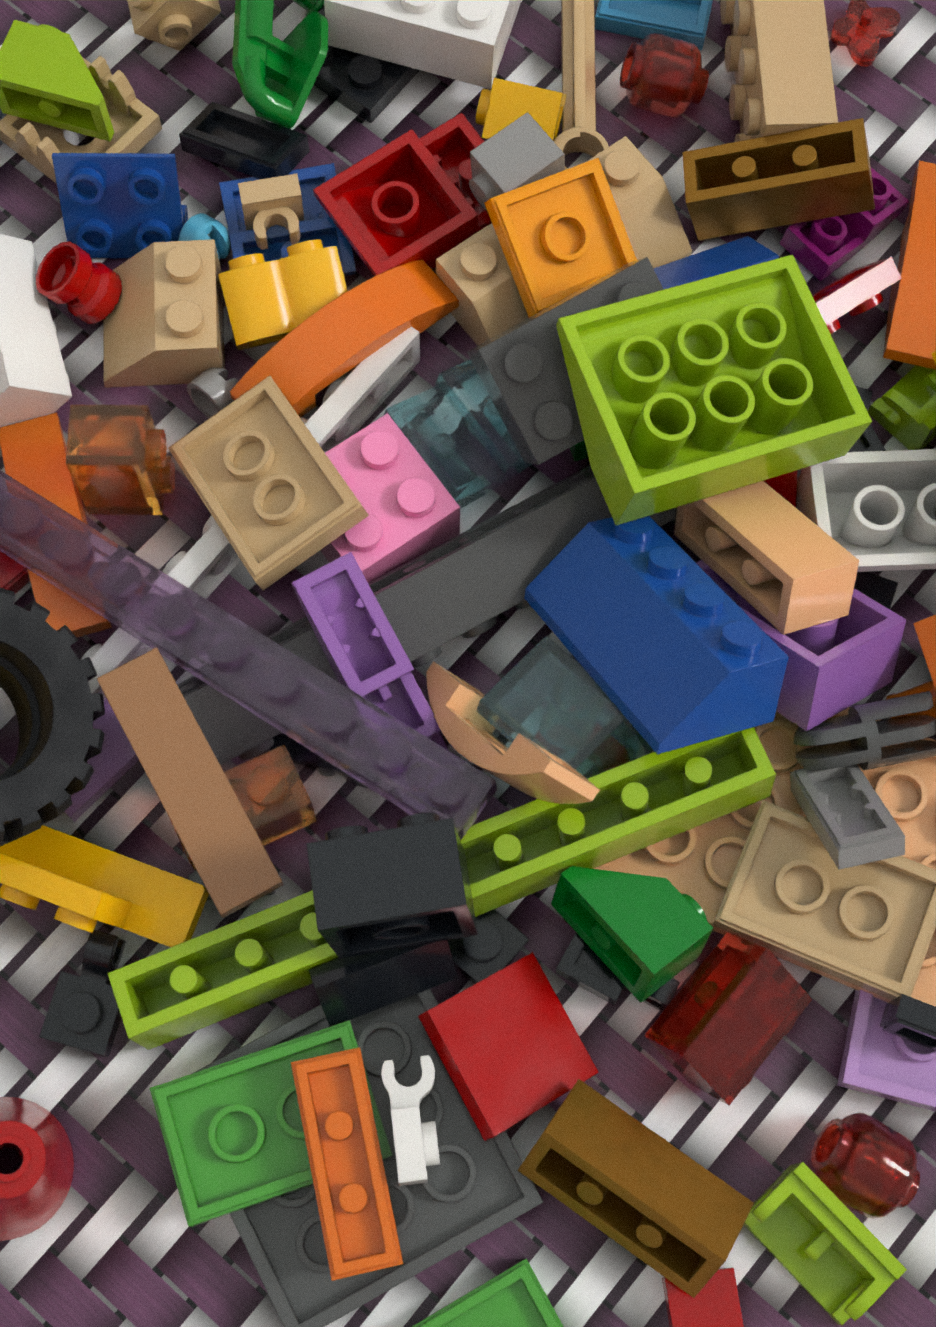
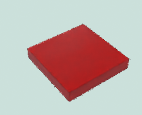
M533 952L418 1016L484 1141L499 1135L572 1090L578 1079L584 1082L599 1073Z

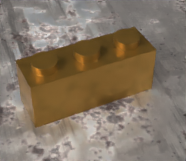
M863 118L682 152L686 205L698 241L875 210L870 157Z
M578 1079L517 1170L693 1298L726 1261L754 1204L726 1182L712 1174L580 1079Z

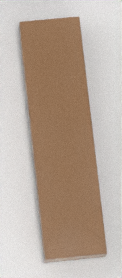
M156 647L96 678L221 917L225 918L282 887L284 884L158 648Z

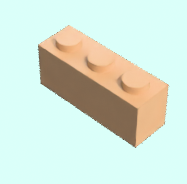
M764 481L677 507L674 535L783 635L848 616L859 560Z

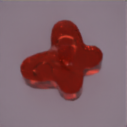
M851 0L845 17L837 19L834 23L830 38L834 44L846 46L855 63L868 67L875 61L879 50V38L893 36L896 33L901 17L895 9L888 7L872 8L868 6L865 0Z

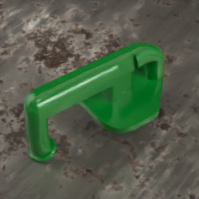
M236 0L232 65L240 84V89L246 101L255 110L257 117L283 128L291 129L302 112L327 56L328 19L319 13V10L324 5V0H292L306 10V17L283 41L272 36L274 0Z

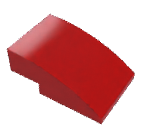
M462 112L421 138L412 129L313 189L316 199L374 276L394 267L418 260H424L431 269L435 268L437 258L492 223L488 211L478 203L469 186V180L472 179L470 151L485 141Z

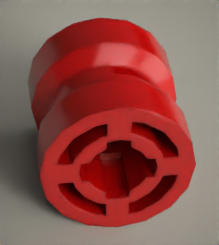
M70 241L54 246L41 261L36 274V287L39 293L56 304H66L71 314L87 324H96L105 319L115 308L122 292V281L119 274L100 262L92 263L89 253Z

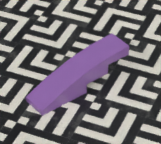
M352 552L293 581L294 591L323 652L407 816L426 813L468 790L469 787L439 733L441 730L434 718V713L411 672L414 668Z

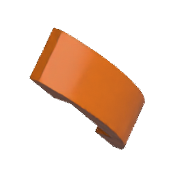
M424 260L412 261L394 267L352 288L303 321L249 369L231 389L230 396L233 400H236L265 378L271 376L298 416L302 417L316 407L315 394L356 367L364 359L411 326L422 333L458 308L459 300Z

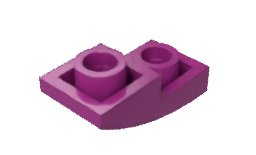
M872 167L871 175L875 210L795 223L786 229L779 242L819 281L825 279L863 249L909 203L906 197Z

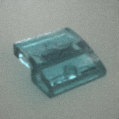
M471 359L439 373L433 388L385 410L384 415L387 413L390 415L458 503L460 509L488 494L532 465L525 463Z

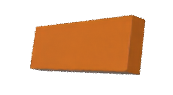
M358 1047L291 1062L331 1280L404 1264L361 1048Z

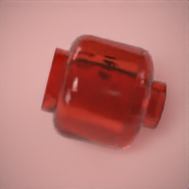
M650 33L640 43L633 42L630 45L621 68L620 87L626 89L628 101L632 106L667 117H678L686 111L691 102L698 104L701 101L707 88L709 72L707 69L702 68V56L695 44L660 33Z
M862 1112L847 1115L842 1120L836 1118L826 1124L815 1141L811 1162L812 1166L816 1169V1176L847 1207L867 1218L875 1219L887 1216L897 1207L903 1208L907 1206L915 1197L920 1185V1173L917 1170V1153L913 1142L878 1120Z

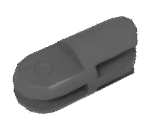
M927 691L850 706L848 715L827 719L808 731L798 727L794 734V744L814 746L796 753L798 763L803 768L810 770L834 769L859 764L862 770L935 757L936 742L921 740L936 734V719L933 716L911 715L875 721L931 709L934 706L931 692Z

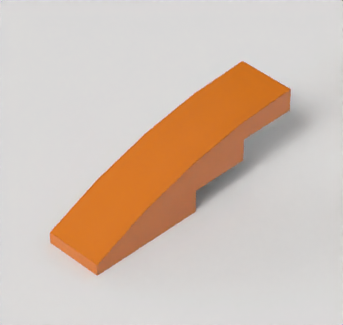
M919 160L912 180L909 213L902 230L897 268L902 279L891 285L883 358L936 370L932 353L936 350V164Z
M57 412L0 427V447L35 602L50 611L45 621L56 631L66 625L76 637L112 628L99 581L98 566L87 529L89 527Z

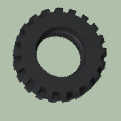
M0 588V687L9 697L16 712L19 725V744L12 765L0 775V847L40 829L43 824L59 817L72 805L71 795L85 789L94 773L92 766L87 761L101 753L105 734L102 730L93 728V721L105 714L104 699L101 693L91 694L88 681L96 677L97 673L90 657L79 661L70 647L78 641L77 637L66 625L57 631L45 621L50 611L32 600L24 608L13 604L16 597L15 593Z

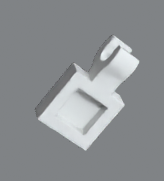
M429 1055L420 1056L422 1077L417 1084L410 1087L399 1084L395 1079L393 1060L384 1061L382 1066V1081L390 1098L398 1182L400 1186L427 1183L426 1166L440 1165L435 1121L421 1123L419 1109L422 1099L429 1094L435 1081V1068Z

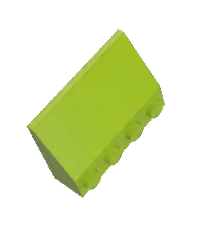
M793 254L558 318L556 324L591 469L616 526L845 456L872 423Z

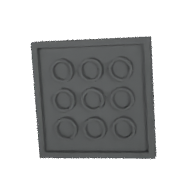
M430 989L350 1020L357 1045L361 1048L364 1067L393 1157L383 1160L404 1264L332 1281L314 1185L230 1214L284 1327H325L543 1203L534 1183L517 1171L522 1161L506 1131L484 1141L418 1018L420 1014L438 1005ZM319 1005L198 1071L328 1028L329 1024L322 1006ZM429 1055L435 1068V1081L429 1094L422 1099L419 1109L421 1123L435 1121L440 1165L426 1166L427 1183L400 1186L398 1182L390 1098L382 1081V1066L384 1061L393 1060L395 1079L399 1084L410 1087L417 1084L422 1077L420 1056Z

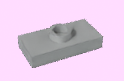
M857 764L825 770L803 768L790 772L791 792L838 870L905 855L904 833Z

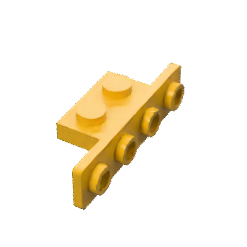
M44 825L40 829L0 847V883L2 884L0 887V898L32 910L37 909L40 899L58 905L54 919L93 933L97 921L125 929L165 946L173 947L191 940L209 896L204 885Z

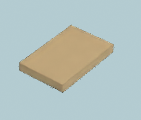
M271 376L265 378L168 447L240 560L263 591L369 516Z
M762 800L713 926L887 999L894 1000L902 994L911 997L936 928V870L903 856L838 870L808 818Z

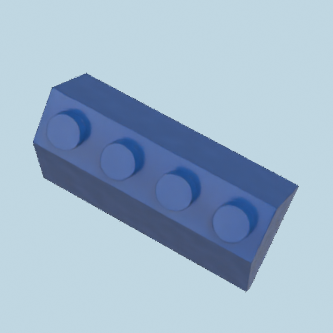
M650 516L617 526L612 517L588 522L525 588L524 599L656 754L774 721L789 656Z

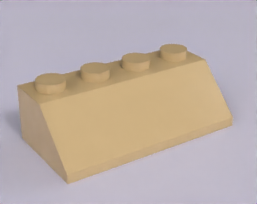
M626 136L588 160L590 161L595 158L600 160L637 260L648 257L652 267L656 268L691 256V246L663 177ZM492 223L436 259V275L459 300V307L450 313L477 346L529 318Z

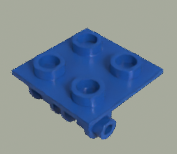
M52 153L67 242L70 241L89 253L91 258H131L153 242L179 241L180 232L188 221L187 205H181L175 154Z

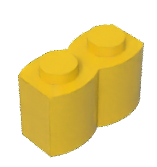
M314 239L287 247L288 257L265 262L262 253H255L228 261L230 270L222 272L218 276L238 350L279 342L311 315L348 291L337 246L323 248L322 240Z

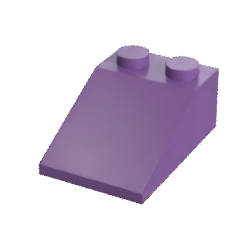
M703 560L696 562L789 656L776 711L805 731L812 729L892 682L906 624V619L854 589L848 616L783 635Z

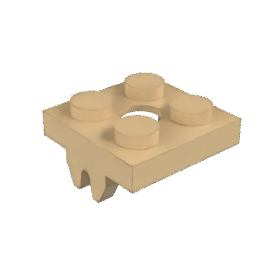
M99 56L92 63L85 58L83 60L106 103L114 129L110 142L94 138L93 141L86 145L77 146L66 141L64 138L65 129L8 114L0 120V140L55 183L56 177L52 153H138L162 130L159 115L136 98L135 92L123 72L117 70L113 75L111 74L110 68L102 56Z

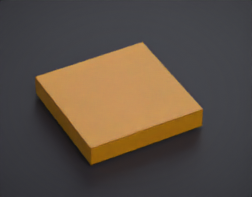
M599 158L500 194L484 202L528 317L539 313L622 266L637 260Z

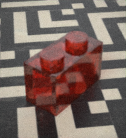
M727 932L644 1036L689 1084L730 1105L740 1091L750 1083L754 1073L779 1041L793 1028L795 1021L812 1001V998L768 948Z

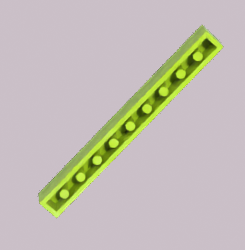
M754 727L661 754L652 752L590 777L588 780L600 789L592 802L558 804L536 799L458 831L466 856L475 917L557 884L560 874L570 866L594 869L770 797L776 773ZM312 890L107 974L128 1039L151 1050L313 983L309 973L310 969L339 957L318 932Z

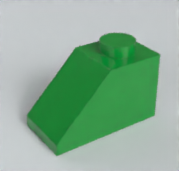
M570 866L560 874L551 901V905L640 1003L700 956L713 930L701 906L691 896L681 894L667 878Z

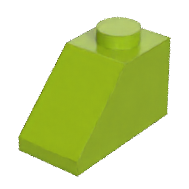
M14 20L0 48V109L2 113L110 142L114 129L104 97L70 34L61 32L50 25L41 24L37 26Z

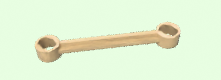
M561 0L562 93L567 96L562 114V133L557 136L554 142L565 155L572 152H583L594 157L609 147L605 138L596 132L595 0Z

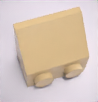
M215 239L153 242L113 269L121 278L122 292L113 311L103 319L104 385L106 388L189 384L200 373L209 368L225 369L223 291L218 276L222 271Z

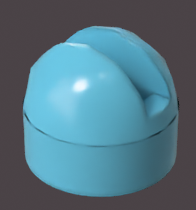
M204 213L192 216L184 224L179 235V241L215 239L219 259L226 258L231 250L227 228L218 220Z

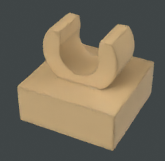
M297 174L238 183L246 230H254L255 241L261 250L268 249L266 232L275 225L284 226L288 230L291 245L299 243V221H304V213Z

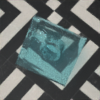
M547 636L479 701L476 710L511 743L520 733L567 762L586 779L655 752L581 664Z

